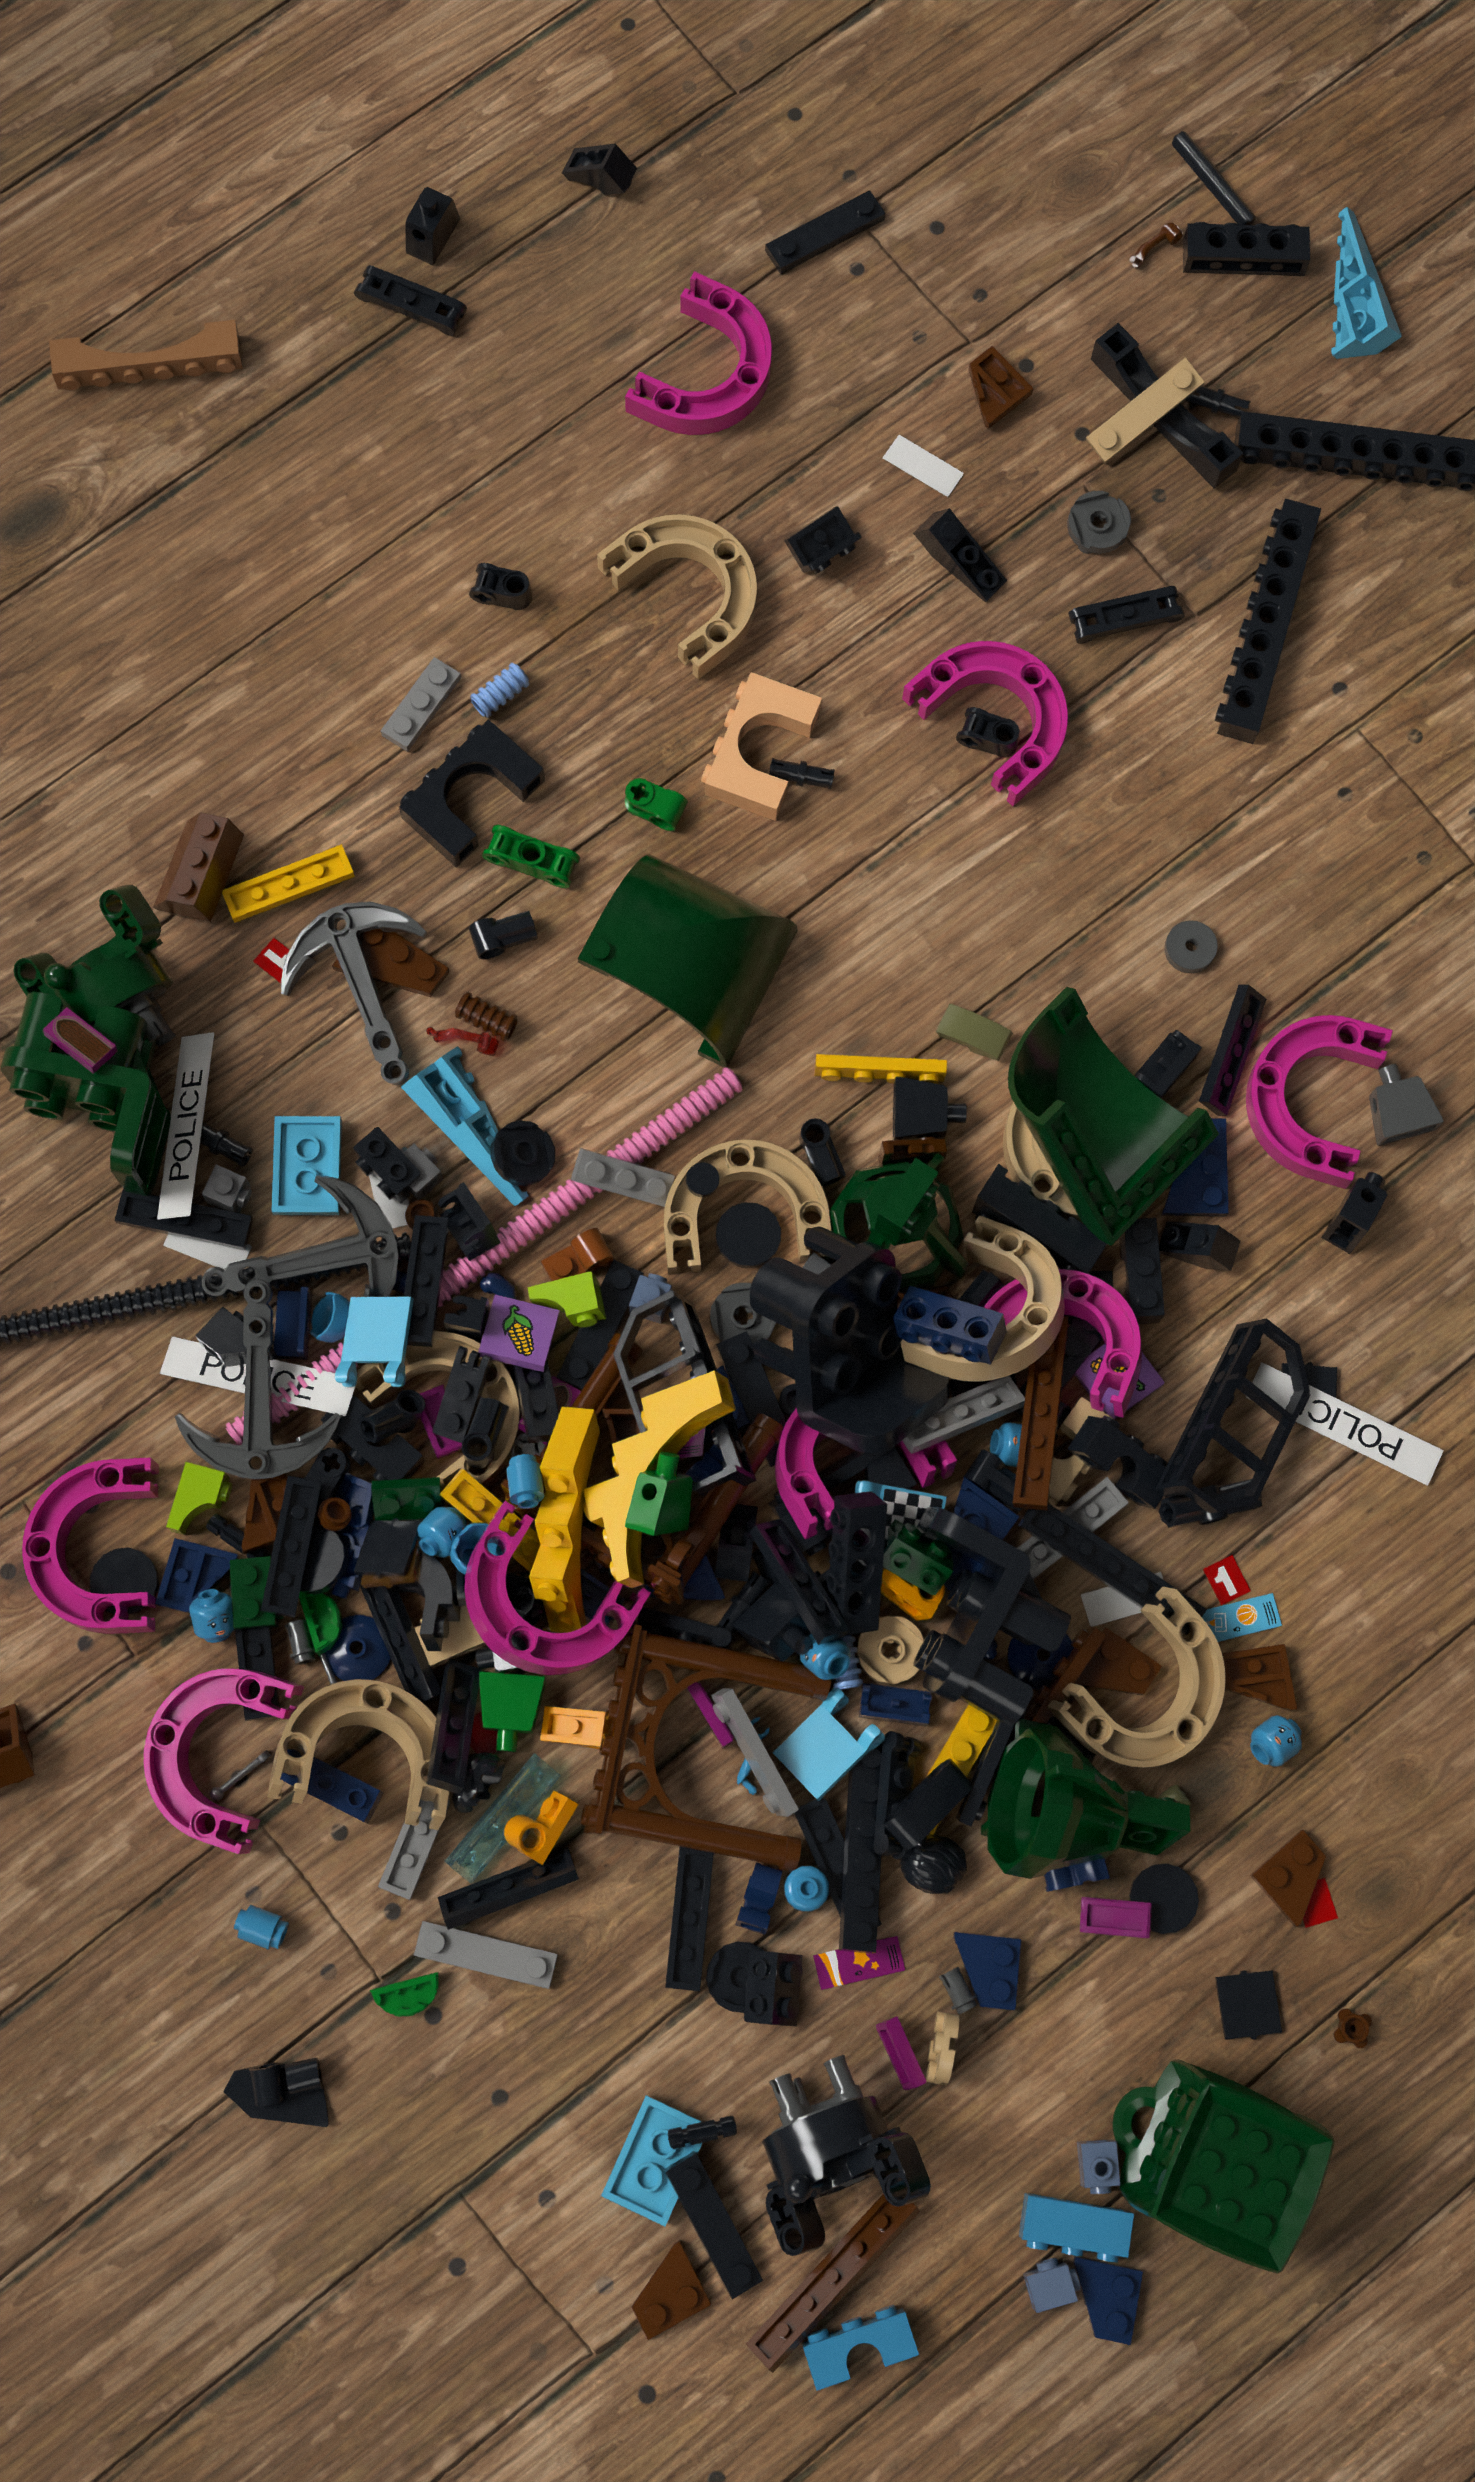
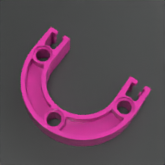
M694 271L690 278V290L685 288L680 296V312L720 330L730 338L740 357L735 371L719 386L697 392L675 388L639 371L635 377V390L629 388L625 396V408L627 413L665 430L686 435H703L719 432L737 424L746 418L759 404L770 380L772 344L764 318L745 296L726 285ZM718 306H726L727 308H726V309H718V308H716V307H718ZM747 380H751L756 383L749 385L744 382ZM641 394H644L645 396L651 398L652 400H647V399L642 398V397H640V396H641ZM664 405H669L673 408L665 410L661 407Z
M977 641L956 646L939 655L904 686L902 699L911 706L915 703L913 697L924 688H927L932 695L927 700L923 697L918 700L920 704L918 715L925 720L954 693L973 684H995L1015 693L1024 702L1030 713L1033 728L1032 735L1018 752L994 772L991 786L997 792H1000L1004 788L1002 782L1013 774L1018 776L1022 782L1017 787L1011 784L1007 788L1009 791L1007 802L1014 806L1045 778L1058 759L1068 723L1067 704L1063 690L1054 674L1042 661L1019 647L995 641ZM942 674L950 680L942 682L937 680L935 676ZM1033 677L1039 683L1029 684L1025 678ZM1031 760L1036 762L1039 767L1029 768L1024 762Z
M1323 1015L1310 1017L1291 1024L1279 1032L1267 1044L1254 1064L1248 1079L1246 1110L1252 1131L1269 1156L1286 1169L1306 1178L1346 1189L1351 1184L1355 1172L1349 1171L1345 1173L1329 1166L1330 1160L1347 1163L1346 1166L1352 1168L1354 1164H1357L1361 1151L1317 1138L1304 1131L1294 1121L1286 1106L1284 1096L1286 1077L1295 1065L1303 1060L1317 1056L1337 1057L1378 1069L1385 1061L1387 1052L1381 1050L1379 1053L1363 1047L1361 1042L1364 1040L1378 1043V1047L1384 1048L1390 1042L1393 1030L1344 1016ZM1339 1034H1348L1352 1038L1353 1043H1344L1340 1039ZM1260 1075H1270L1274 1080V1084H1264L1260 1079ZM1313 1152L1320 1157L1321 1164L1311 1163L1307 1159V1153Z
M1058 1269L1065 1302L1064 1314L1086 1320L1097 1329L1106 1344L1104 1358L1090 1391L1091 1408L1098 1411L1104 1410L1105 1404L1102 1403V1398L1107 1388L1111 1387L1115 1390H1120L1118 1396L1112 1395L1110 1402L1113 1403L1114 1415L1124 1418L1136 1387L1142 1364L1141 1337L1135 1314L1124 1297L1103 1280L1079 1271ZM1015 1279L996 1292L983 1308L1003 1313L1005 1325H1007L1022 1310L1027 1299V1291ZM1078 1292L1085 1293V1295L1081 1297L1073 1296V1294ZM1117 1367H1125L1128 1369L1125 1372L1121 1373L1113 1371Z
M796 1408L782 1431L775 1459V1478L780 1496L806 1540L817 1534L816 1526L818 1520L816 1516L812 1517L809 1509L815 1508L825 1521V1529L829 1530L833 1528L831 1512L834 1509V1501L821 1481L813 1461L815 1447L827 1436L805 1425L800 1419ZM945 1440L913 1454L909 1452L903 1441L896 1445L922 1488L930 1486L935 1482L936 1468L934 1465L930 1466L927 1460L928 1457H931L942 1471L941 1476L943 1480L952 1476L957 1459ZM796 1488H803L807 1490L808 1493H800L796 1490Z
M152 1458L99 1460L76 1467L59 1477L44 1491L29 1515L22 1544L23 1564L27 1579L37 1597L49 1610L76 1627L103 1634L155 1632V1618L141 1617V1620H128L129 1607L148 1606L149 1608H156V1598L148 1592L97 1594L85 1591L72 1579L65 1559L66 1542L73 1525L81 1515L93 1506L110 1500L158 1498V1484L148 1481L144 1482V1485H132L131 1475L134 1473L151 1472L152 1474H159V1464ZM113 1473H119L118 1482L113 1486L107 1487L108 1477ZM49 1542L50 1549L48 1553L38 1557V1548L43 1543ZM115 1606L116 1613L113 1619L104 1622V1611L108 1607Z
M504 1501L476 1544L470 1556L465 1574V1600L470 1619L476 1631L486 1645L500 1658L528 1672L543 1675H562L580 1671L593 1665L607 1655L624 1638L651 1592L643 1587L636 1594L633 1592L629 1599L634 1603L627 1610L624 1606L616 1603L619 1592L626 1585L615 1580L592 1620L584 1627L567 1633H551L530 1625L516 1612L509 1599L506 1588V1571L510 1558L534 1518L525 1514L521 1520L517 1519L514 1527L519 1530L513 1537L509 1536L506 1532L499 1529V1524L508 1513L512 1514L515 1507ZM487 1544H497L501 1548L502 1555L495 1556L491 1554ZM605 1616H611L617 1621L618 1630L610 1629L606 1625ZM513 1636L522 1638L526 1644V1649H516L512 1644L511 1638Z
M231 1668L201 1673L190 1678L172 1691L154 1715L144 1746V1772L147 1786L152 1799L163 1816L174 1827L189 1837L236 1854L250 1853L253 1840L246 1839L245 1842H238L229 1838L227 1832L230 1829L231 1822L242 1824L241 1831L248 1833L249 1830L258 1829L260 1819L217 1805L199 1791L189 1769L188 1753L190 1742L199 1724L210 1713L228 1705L238 1704L281 1719H289L297 1707L290 1705L289 1708H280L273 1705L271 1699L274 1695L275 1687L285 1689V1697L292 1698L293 1695L301 1696L304 1686L254 1670ZM256 1680L259 1683L260 1692L253 1699L249 1694V1686ZM169 1726L175 1732V1738L170 1744L165 1740V1731ZM209 1814L213 1815L216 1821L212 1832H209L205 1827V1819Z

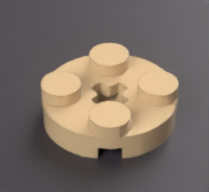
M899 1616L879 1618V1629L877 1631L861 1633L858 1639V1652L856 1654L861 1668L871 1679L883 1684L896 1685L908 1681L919 1671L918 1668L913 1666V1663L924 1640L917 1626L908 1619ZM895 1641L899 1645L897 1652L900 1655L898 1658L891 1656L887 1659L883 1656L885 1650L882 1644L885 1642L892 1644Z
M937 2011L934 2023V2032L936 2034L934 2041H930L927 2061L929 2064L926 2082L947 2086L956 2050H954L955 2038L958 2039L959 2015Z

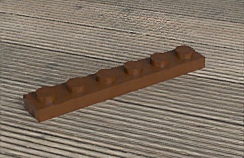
M1064 1316L1060 1331L1050 1348L1038 1360L1029 1365L1013 1496V1507L1048 1510L1069 1327V1317Z
M883 2193L746 2343L747 2347L768 2370L774 2373L921 2210L914 2203L899 2207L894 2206L887 2201Z

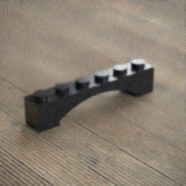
M1117 323L1095 340L1091 360L1132 401L1159 378L1143 357L1138 348L1139 343ZM1181 404L1154 424V427L1213 489L1237 471L1243 452L1223 431L1218 433L1194 417Z

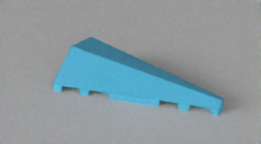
M1346 207L1339 212L1338 216L1342 221L1341 235L1337 236V244L1340 247V260L1336 261L1334 304L1337 306V321L1333 322V331L1336 333V344L1331 350L1332 356L1336 359L1375 355L1402 337L1356 216L1351 209Z
M457 1046L403 1084L401 1088L498 1190L516 1206L529 1196L527 1191L522 1192L519 1186L504 1180L493 1166L490 1158L491 1143L499 1131L485 1101H479L472 1087V1083L475 1081L472 1073L465 1072L459 1059L463 1054Z

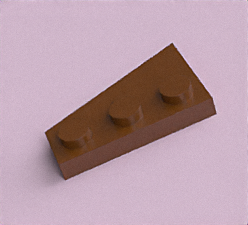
M378 928L360 934V940L374 980L431 997L449 974L448 967L396 932H383ZM337 958V960L333 963L332 968L335 971L343 973V970Z

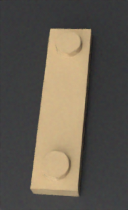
M1185 357L1087 436L1086 440L1101 460L1107 463L1203 386L1205 382Z

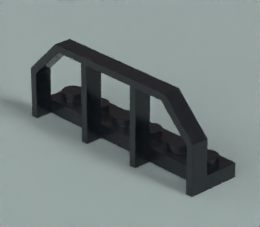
M673 1290L631 1311L613 1353L640 1433L647 1431L641 1418L643 1405L638 1390L689 1365L692 1367V1371H690L691 1379L714 1370L718 1372L693 1302ZM670 1306L669 1318L674 1328L679 1330L682 1339L679 1342V1346L683 1354L634 1378L627 1357L643 1319ZM731 1412L711 1422L714 1429L711 1431L712 1439L716 1447L721 1449L724 1461H722L723 1470L697 1483L692 1482V1490L703 1494L730 1480L743 1486L757 1481L733 1413Z
M1267 1318L1236 1325L1155 1488L1164 1497L1185 1494L1208 1513L1221 1512L1257 1503L1310 1393L1300 1345ZM1263 1333L1285 1350L1294 1390L1286 1409L1245 1377L1248 1372L1247 1366L1253 1354L1261 1345L1260 1339ZM1236 1388L1279 1421L1262 1459L1220 1427V1421L1226 1409L1234 1400ZM1212 1438L1255 1471L1242 1498L1217 1503L1193 1484V1475L1198 1465L1205 1459L1207 1447Z

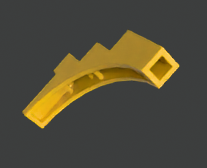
M715 1370L641 1398L643 1405L641 1418L647 1431L612 1444L615 1455L612 1457V1464L619 1476L583 1489L585 1497L583 1509L586 1517L590 1522L605 1528L602 1531V1535L612 1557L610 1562L611 1573L617 1582L630 1588L644 1584L641 1564L642 1532L625 1527L639 1473L656 1470L659 1452L677 1454L691 1437L711 1422L736 1410L728 1378Z
M561 1408L540 1465L546 1491L534 1521L540 1547L529 1579L535 1599H542L550 1630L558 1633L572 1632L587 1625L581 1590L580 1550L583 1503L585 1500L583 1489L587 1488L592 1458L600 1434L594 1409Z

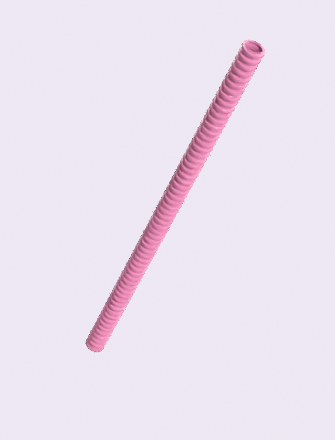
M723 1068L722 1074L716 1073L713 1080H706L705 1086L699 1085L697 1092L691 1091L689 1093L690 1097L681 1098V1103H674L673 1109L667 1108L663 1116L661 1114L657 1115L655 1122L650 1120L648 1127L642 1126L640 1128L641 1132L632 1133L631 1139L625 1138L623 1145H615L616 1150H608L607 1156L632 1163H643L645 1156L649 1158L652 1156V1151L658 1152L661 1145H668L670 1138L675 1140L677 1133L683 1134L685 1132L684 1128L693 1127L694 1121L700 1122L702 1115L707 1117L710 1114L709 1110L715 1111L718 1109L717 1105L719 1103L721 1105L726 1103V1098L732 1099L735 1092H742L740 1080L731 1069ZM568 1179L565 1181L566 1185L564 1187L561 1185L557 1187V1192L551 1191L549 1193L550 1197L547 1199L545 1197L541 1198L539 1205L534 1203L532 1210L526 1209L524 1211L525 1215L522 1217L520 1215L516 1216V1221H509L507 1223L508 1227L505 1229L503 1227L499 1228L497 1236L501 1242L500 1244L471 1261L467 1257L463 1259L459 1257L456 1259L457 1263L455 1265L450 1263L448 1270L445 1271L443 1269L438 1307L443 1306L442 1302L444 1300L450 1301L452 1299L451 1295L460 1294L459 1290L462 1287L467 1289L469 1282H477L476 1277L479 1275L484 1277L486 1270L492 1271L494 1269L493 1265L496 1263L498 1265L502 1264L504 1257L509 1259L511 1252L517 1253L519 1251L518 1247L521 1245L523 1247L527 1246L529 1239L534 1241L536 1234H544L543 1229L546 1227L548 1229L552 1228L553 1222L559 1223L561 1221L560 1217L569 1216L570 1210L576 1211L578 1204L584 1205L586 1203L585 1199L594 1198V1193H601L602 1189ZM338 1343L339 1348L336 1350L331 1348L329 1355L325 1356L323 1354L320 1356L322 1360L318 1363L313 1361L311 1368L316 1369L320 1374L322 1371L335 1373L341 1362L343 1343ZM307 1370L306 1374L311 1381H314V1375L310 1370ZM299 1375L297 1380L303 1388H306V1382ZM292 1381L288 1382L289 1387L297 1396L299 1394L298 1389ZM283 1387L279 1388L281 1396L277 1397L274 1393H271L272 1424L274 1422L279 1424L281 1417L285 1416L287 1418L290 1416L288 1412L292 1409L293 1411L298 1410V1405L289 1404L291 1398ZM283 1397L286 1399L288 1403L281 1402ZM236 1416L234 1423L228 1422L225 1424L226 1430L236 1444L242 1445L244 1416L241 1418Z

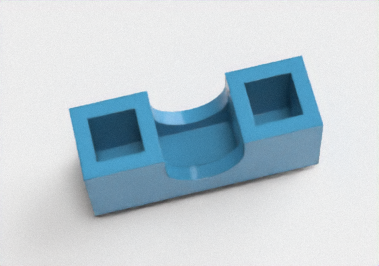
M890 2305L875 2311L876 2317L864 2322L861 2317H856L842 2322L841 2330L828 2333L827 2328L808 2334V2341L803 2342L802 2346L816 2391L851 2379L847 2368V2356L849 2351L858 2344L868 2343L875 2346L880 2352L885 2367L918 2356L919 2353L904 2309L896 2310L895 2305Z

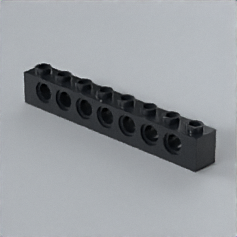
M1241 411L1236 425L1234 444L1243 452L1241 461L1245 464L1263 463L1271 464L1276 468L1295 467L1303 468L1308 472H1334L1339 476L1352 474L1365 476L1371 480L1384 478L1396 480L1399 483L1416 482L1427 484L1430 487L1449 486L1457 487L1461 491L1475 490V440ZM1262 440H1269L1273 444L1268 445L1264 443ZM1293 444H1300L1304 448H1297ZM1324 447L1331 448L1334 452H1328ZM1355 451H1360L1365 456H1359L1355 453ZM1386 455H1391L1396 460H1391L1387 458ZM1417 459H1422L1427 464H1422L1418 462ZM1447 462L1455 464L1457 468L1451 467Z
M1285 498L1281 510L1277 508L1274 510L1269 526L1275 528L1273 537L1267 536L1262 550V554L1267 555L1265 564L1259 563L1254 582L1259 583L1257 592L1251 591L1246 607L1247 610H1251L1249 620L1243 619L1238 637L1244 638L1241 648L1235 647L1230 664L1236 666L1233 676H1227L1222 692L1228 694L1225 704H1219L1214 720L1220 723L1217 731L1219 735L1250 744L1255 742L1266 709L1321 508ZM1284 534H1290L1296 540H1289ZM1276 562H1284L1288 567H1280ZM1268 589H1275L1280 595H1273ZM1260 617H1268L1273 623H1265ZM1252 645H1261L1265 651H1257ZM1251 672L1257 679H1249L1244 673ZM1243 700L1248 703L1249 707L1243 708L1236 701Z

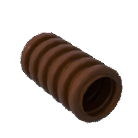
M470 992L461 997L455 1010L456 1018L461 1019L463 1017L465 1018L464 1022L468 1024L473 1022L474 1027L479 1028L481 1026L484 1032L491 1031L492 1036L497 1037L499 1035L504 1042L511 1037L518 1022L517 1015L512 1014L510 1016L505 1009L501 1012L499 1011V1006L494 1005L491 1007L489 1001L486 1000L483 1003L480 997L476 996L473 998Z

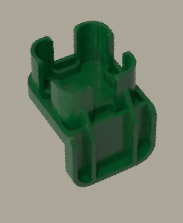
M40 992L29 993L26 998L14 1046L5 1049L0 1068L1 1072L11 1083L9 1091L16 1096L25 1098L23 1109L38 1117L61 1120L63 1119L65 1108L90 1112L88 1118L90 1125L102 1130L115 1132L110 1154V1169L117 1181L126 1192L144 1196L150 1195L155 1187L169 1135L171 1114L162 1101L150 1071L157 1040L155 1038V1041L149 1043L148 1038H145L147 1022L144 1018L133 1012L111 1006H102L97 1012L94 1029L114 1043L117 1047V1052L93 1074L44 1036L43 1029L62 1012L63 1002L60 997Z

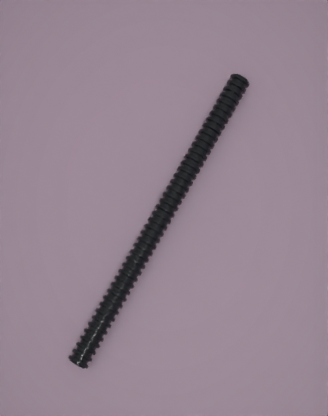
M406 1232L402 1233L401 1237H397L395 1234L398 1248V1264L402 1263L403 1259H407L409 1262L410 1237ZM383 1237L381 1241L375 1239V1246L384 1247L387 1243L386 1239ZM360 1263L272 1280L269 1284L271 1287L274 1286L275 1289H279L282 1284L285 1287H289L292 1282L295 1285H299L300 1281L305 1280L308 1283L311 1278H315L318 1281L321 1280V1276L331 1278V1274H336V1276H341V1272L351 1274V1270L355 1269L357 1272H361V1268L364 1267L368 1270V1265ZM251 1267L242 1271L246 1277L255 1275V1270ZM200 1274L197 1275V1279L187 1277V1281H182V1279H177L176 1283L167 1281L164 1286L161 1283H157L154 1288L151 1285H147L144 1290L140 1287L135 1288V1292H131L128 1289L125 1290V1294H121L118 1291L115 1292L114 1296H110V1294H105L104 1298L94 1296V1300L91 1301L89 1298H84L83 1302L80 1303L79 1300H75L72 1305L68 1302L63 1303L62 1307L55 1304L52 1309L46 1306L42 1308V1311H38V1309H32V1313L22 1311L19 1316L17 1313H12L9 1318L6 1315H2L0 1318V1346H2L3 1342H6L7 1345L12 1344L13 1340H16L18 1343L22 1342L23 1338L33 1340V1336L43 1338V1335L46 1333L48 1336H53L56 1331L58 1334H62L65 1329L72 1332L75 1327L82 1330L85 1328V1325L95 1327V1323L105 1325V1321L115 1323L118 1318L120 1321H125L128 1316L131 1319H135L138 1314L144 1317L147 1312L154 1315L157 1314V1310H161L164 1313L167 1312V1308L177 1310V1306H182V1308H187L188 1304L197 1306L200 1301L203 1304H207L210 1299L213 1302H217L220 1297L226 1300L229 1298V1295H233L236 1298L239 1297V1293L244 1294V1290L234 1292L227 1289L222 1295H209L202 1287L203 1275ZM212 1275L210 1282L218 1285L222 1282V1278L219 1275ZM254 1287L252 1291H254V1293H259V1289L261 1288Z

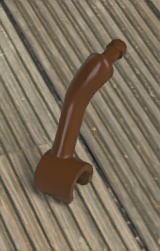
M1174 223L1165 224L1160 233L1142 244L1136 254L1130 257L1133 267L1139 268L1145 261L1148 252L1164 239L1171 245L1180 241L1183 237L1182 230Z

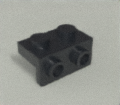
M835 506L785 539L784 542L803 573L814 570L815 574L829 567L831 565L829 559L838 553L840 557H843L856 549L855 542L861 539L862 536L859 532L854 533L840 508Z
M379 1127L374 1128L353 1147L359 1158L355 1163L367 1177L373 1173L380 1181L376 1186L389 1200L395 1197L401 1204L410 1196L407 1187L418 1179L421 1173Z
M750 1951L744 2013L745 2022L797 2027V2018L800 2010V1982L803 1975V1955Z

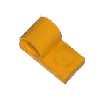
M883 1567L881 1593L916 1621L932 1618L944 1596L945 1586L943 1585L936 1595L926 1592L924 1598L920 1593L919 1587L906 1580L904 1581L903 1578Z
M545 1706L540 1741L600 1749L603 1734L608 1735L611 1721L606 1720L607 1712Z
M553 1790L550 1797L542 1803L540 1814L536 1821L521 1814L515 1815L506 1823L504 1829L505 1839L518 1851L543 1865L579 1804ZM530 1829L528 1837L522 1841L525 1831Z

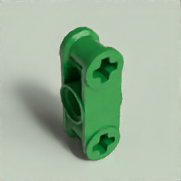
M493 826V837L489 847L484 849L482 857L497 866L507 867L544 880L559 888L570 887L571 881L569 878L573 867L580 861V856L576 852L518 833L506 826ZM528 852H535L539 855V858L531 862L525 860L523 856Z

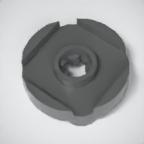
M1091 491L1083 494L1075 501L1068 516L1067 529L1071 539L1078 545L1081 552L1086 554L1108 553L1117 549L1125 542L1131 524V516L1128 507L1121 499L1118 498L1116 500L1114 497L1108 496L1109 493L1105 491ZM1094 517H1099L1101 521L1106 520L1107 522L1103 525V528H1097L1092 525Z
M751 1283L732 1284L721 1291V1294L714 1300L710 1310V1323L714 1334L720 1342L747 1331L752 1344L760 1338L770 1339L776 1322L756 1313L751 1308ZM745 1308L746 1313L753 1315V1319H749L746 1325H741L740 1321H735L734 1316L739 1314V1309Z

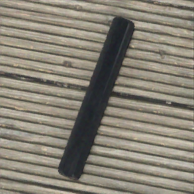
M1184 131L1175 135L1172 146L1234 221L1239 225H1252L1255 219L1253 212L1189 135Z

